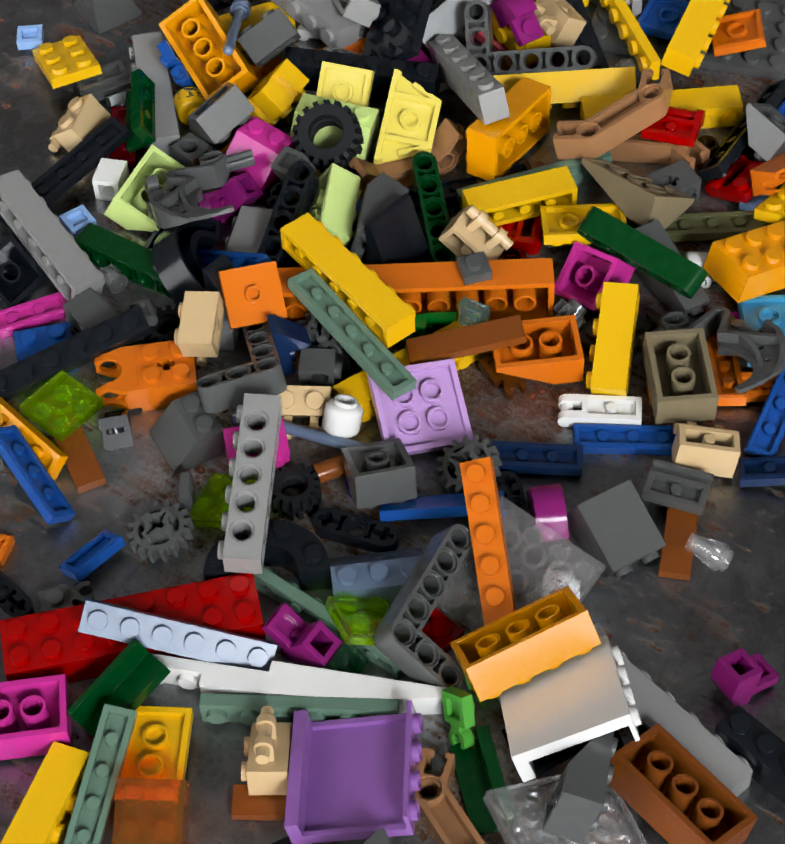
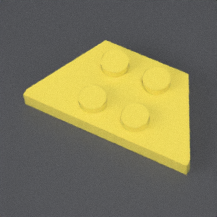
M394 69L373 164H382L414 157L415 154L422 151L431 153L442 101L433 94L427 93L418 83H411L404 78L402 72L398 69Z

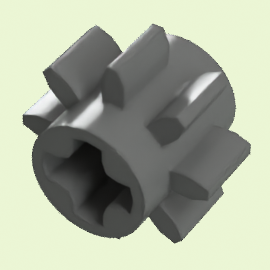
M561 298L553 307L557 313L554 317L575 315L578 331L586 325L587 321L583 316L588 311L574 298H571L568 302Z

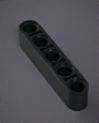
M297 161L289 168L257 252L266 254L271 261H276L277 268H288L292 259L282 248L280 228L307 212L309 213L319 187V178L307 161ZM308 175L306 179L300 180L301 177ZM294 200H299L295 205H290ZM280 249L279 253L271 256L273 251Z

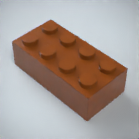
M659 723L641 734L639 741L635 742L634 739L617 750L610 759V764L614 765V773L609 785L669 844H742L746 841L758 819L756 814Z

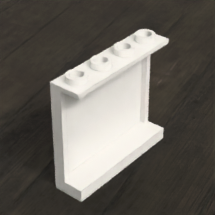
M607 635L600 637L601 644L593 647L587 654L576 655L564 661L558 668L537 674L529 682L515 685L503 691L499 696L511 758L523 783L536 778L533 760L626 726H629L635 742L640 740L637 726L641 725L642 721L635 706L636 701L629 685L630 680L624 667L625 663L618 645L612 647Z

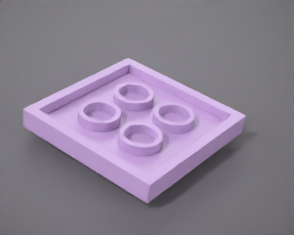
M454 358L404 366L417 380L416 388L394 400H391L367 374L382 441L400 438L408 454L414 455L443 450L444 447L452 448L454 447L452 440L455 439L458 443L463 442L464 435H467L470 441L473 440L474 437Z

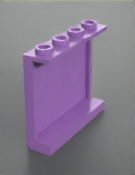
M407 700L406 713L312 722L307 710L294 711L284 828L292 844L368 839L374 832L383 827L388 837L414 835L415 821L420 820V805L418 799H416V791H421L420 771L417 770V762L422 761V747L420 741H418V734L423 733V719L421 713H416L412 700Z

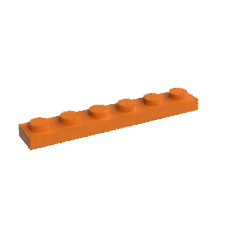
M490 456L460 463L484 626L517 610L494 463Z

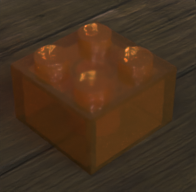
M117 777L112 844H188L192 784L187 780Z

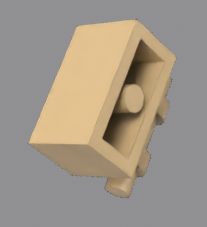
M536 0L534 3L538 9L534 13L542 31L547 35H551V45L555 47L573 46L585 27L586 20L566 0Z
M91 93L83 97L77 96L69 102L66 114L61 117L57 130L50 137V144L48 146L50 151L58 152L60 147H64L70 152L110 118L111 115Z
M473 204L469 207L466 206L454 216L438 238L457 257L484 251L487 260H497L504 249L507 251L514 243L507 236V231L502 227L498 228L488 219L489 215L484 210L479 211Z
M185 291L184 300L179 304L178 315L180 325L179 328L175 329L174 342L184 357H196L195 363L198 366H206L208 357H218L225 313V305L220 292Z
M287 385V389L278 394L281 395L283 421L293 423L294 417L310 418L309 425L300 426L326 432L320 426V418H323L326 402L334 398L331 386ZM286 434L287 440H292V438L295 437Z
M686 421V424L674 423L673 434L676 435L671 449L673 464L711 473L718 477L733 478L741 454L739 431L724 429L723 425L716 424L713 427L697 425V422Z
M263 706L261 708V713L258 715L256 722H252L250 736L244 737V756H248V760L241 763V781H247L248 795H287L292 722H277L274 716V709L271 706Z

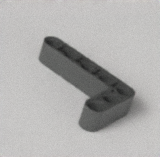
M472 0L465 7L466 49L477 60L484 58L487 63L486 69L492 75L588 70L597 63L596 51L584 45L494 52L491 8L487 3L480 0ZM481 5L484 9V14L482 18L475 20L472 16V10L475 6ZM481 31L485 35V42L481 46H477L473 39L475 34ZM584 50L589 51L591 54V60L587 65H581L578 62V55ZM557 52H561L565 57V61L560 67H555L552 63V57ZM531 54H535L539 60L537 67L534 69L528 68L526 64V59ZM505 56L511 57L513 61L511 69L507 71L501 68V60Z
M268 322L242 327L251 362L207 374L196 381V387L205 412L217 413L243 405L244 393L278 395L287 389V382Z
M455 524L433 536L374 634V642L378 650L415 683L458 688L463 681V672L458 663L421 631L472 546L470 531L462 524Z

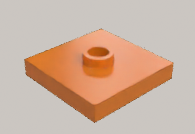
M760 9L724 15L722 20L716 19L720 21L715 35H711L715 57L766 47Z
M276 261L218 272L230 330L267 323L266 316L271 314L284 319L288 318Z

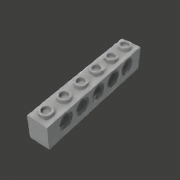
M244 393L243 405L237 406L236 422L240 423L239 431H234L233 449L237 451L236 458H230L229 476H233L232 485L226 486L225 503L229 504L228 513L223 512L221 530L225 531L224 541L219 540L217 553L218 560H223L224 572L263 574L283 413L281 395ZM254 427H262V429H259V430H253L252 428H254ZM252 453H258V454H259L258 456H255V457H250V456H248V455H250V454H252ZM248 480H255V481H256L255 483H252V484H246V483H244V482H246V481H248ZM245 507L253 508L247 512L241 511ZM240 535L249 536L247 539L244 540L237 539V537Z

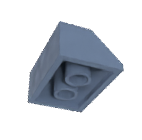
M422 548L329 558L335 612L346 613L390 607L422 556Z

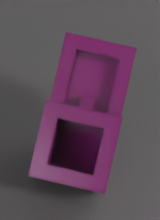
M496 0L491 4L500 28L509 25L519 47L544 36L534 13L538 8L533 0Z
M247 172L231 177L219 190L203 194L204 200L198 204L206 209L233 205L234 212L211 217L216 221L220 220L223 224L232 220L234 216H238L241 205L251 207L264 193L251 174Z
M560 483L529 487L530 491H526V499L532 512L537 542L543 543L569 539L566 505Z
M286 603L280 604L261 628L281 647L279 653L292 663L298 665L323 667L342 643L320 620L307 624Z
M740 648L717 659L711 673V681L729 702L736 707L737 705L743 706L748 704L752 695L776 684L780 675L759 653L750 656L743 648Z

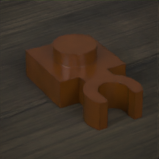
M493 353L479 360L478 366L492 386L495 388L502 384L504 387L503 394L507 400H513L514 394L510 390L512 387L518 388L522 394L525 393L526 384L524 380L519 377L496 372Z

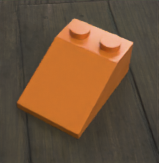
M575 315L521 320L526 343L492 350L497 373L550 384L582 382L584 379V354Z

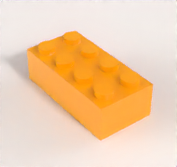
M189 0L158 24L205 100H208L227 82L236 84L243 94L260 82L237 44L231 55L228 56L223 53L228 30L207 0Z
M523 77L505 93L510 113L509 117L484 125L478 118L468 126L465 134L467 139L465 160L467 161L468 174L487 181L500 178L510 169L514 162L526 154L549 131L551 86Z
M785 220L712 242L703 269L737 303L785 288Z
M568 585L450 642L459 665L480 702L486 699H494L500 696L503 691L515 685L525 684L533 676L546 670L556 669L564 661L576 655L587 654L593 647L601 644L587 609Z

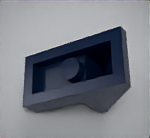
M267 315L266 317L284 375L293 374L295 371L292 361L297 360L295 351L311 346L307 329L301 324L279 316Z

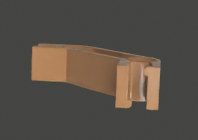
M643 69L639 87L586 120L558 121L556 125L558 133H554L553 136L557 159L597 158L662 119L668 112L673 92L670 69L661 70L662 78L658 84L653 83V70Z
M447 118L437 128L431 153L437 160L440 176L450 172L467 152L466 129L459 123L454 125ZM353 157L349 166L353 169L355 168L359 173L358 176L361 177L359 186L361 190L360 197L363 198L367 184L382 172L404 187H412L411 171L413 157L382 164H373Z
M641 131L609 150L612 155V161L669 166L684 159L693 170L697 166L699 171L710 158V150L698 140H696L695 146L692 148L641 138Z
M422 747V761L417 764V770L420 771L421 791H416V799H418L420 805V821L435 844H485L450 791L455 774V754L446 752L445 765L442 766V775L437 777L433 774H427V770L432 768V758H434L435 751ZM426 793H432L436 795L433 798L422 797V795Z

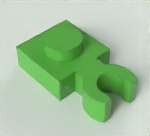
M453 686L442 689L444 720L451 724V729L449 730L450 744L454 745L460 742L461 749L463 750L474 746L475 738L470 727L475 726V704L472 694Z

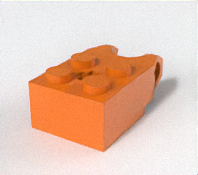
M174 340L123 346L101 354L94 359L96 373L116 379L96 389L97 402L107 407L122 409L142 408V412L167 409L173 400L197 391L198 370L195 363L196 357H184L179 347L175 345ZM104 362H114L116 364L110 368L101 366ZM108 392L118 394L116 397L113 398H105L102 396L103 394Z

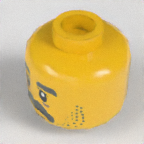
M185 87L179 90L173 98L176 114L185 125H189L188 116L206 101L200 90L196 87Z

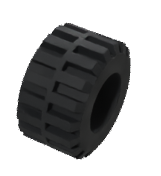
M329 99L323 100L324 104L319 105L318 101L313 102L314 107L309 109L306 106L303 109L304 115L298 114L296 118L298 124L293 125V133L295 135L293 136V142L297 151L304 153L317 170L320 169L321 174L332 163L346 170L349 169L348 163L357 154L361 155L363 150L361 144H364L363 132L355 113H352L347 105L342 107L341 102L336 100L334 104H331ZM326 126H336L344 131L341 141L332 148L323 149L313 144L316 133Z

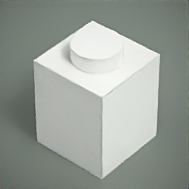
M108 158L100 159L92 178L96 199L113 200L130 176L127 161Z

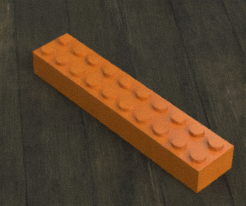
M552 258L488 260L492 269V279L465 286L456 266V261L364 264L368 269H373L386 286H391L402 301L409 303L415 310L416 315L433 312H457L458 320L478 309L488 321L519 314L521 320L553 317L555 281ZM303 267L277 268L288 316L287 320L295 323L298 320L304 321L306 319L305 313H312L290 291L287 285L289 278L306 270Z

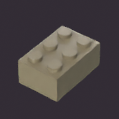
M704 328L644 332L642 357L655 424L715 420L719 397Z

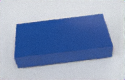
M104 529L62 562L59 568L63 575L80 582L123 548L126 543L122 536Z

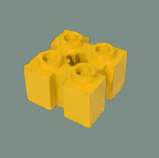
M287 58L274 71H271L262 78L250 96L247 97L248 101L255 108L250 113V119L256 116L275 126L280 118L284 119L292 111L293 107L291 104L293 101L296 103L301 99L302 94L306 93L303 88L309 82V79Z

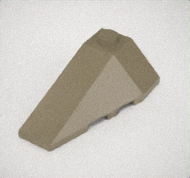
M582 157L581 163L625 216L638 223L637 227L658 219L663 228L666 229L694 202V198L670 186L663 188L652 184L653 179L629 174L630 170L603 159Z

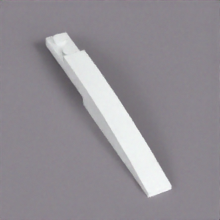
M151 653L171 671L160 684H174L190 690L199 688L201 693L399 699V714L406 713L407 700H412L416 713H421V715L444 714L441 690L446 687L272 661L268 672Z

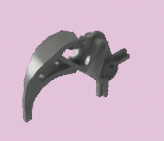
M208 147V152L199 157V166L179 168L166 173V182L162 186L163 198L156 201L154 194L148 195L156 224L162 229H167L234 212L233 205L206 209L199 207L197 204L204 200L202 190L220 188L230 179V172L256 165L252 150L249 149L225 156L222 151H214L213 147Z
M651 305L650 311L646 312V318L657 325V329L654 331L704 328L706 340L717 333L718 355L740 356L749 362L753 369V374L749 379L735 386V391L739 394L766 383L785 369V336L781 328L769 319L765 320L762 327L757 331L747 327L742 319H736L730 314L729 309L725 307H715L704 315H697L693 318L680 311L666 313L656 305ZM644 335L635 339V345L638 346L640 353L643 350Z

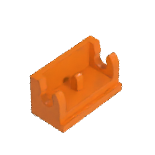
M785 153L750 170L753 196H770L778 192V189L775 187L785 182Z

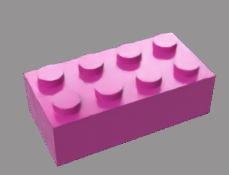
M65 674L0 682V761L47 755L53 741L73 747L72 718L67 714V710L72 706V698Z

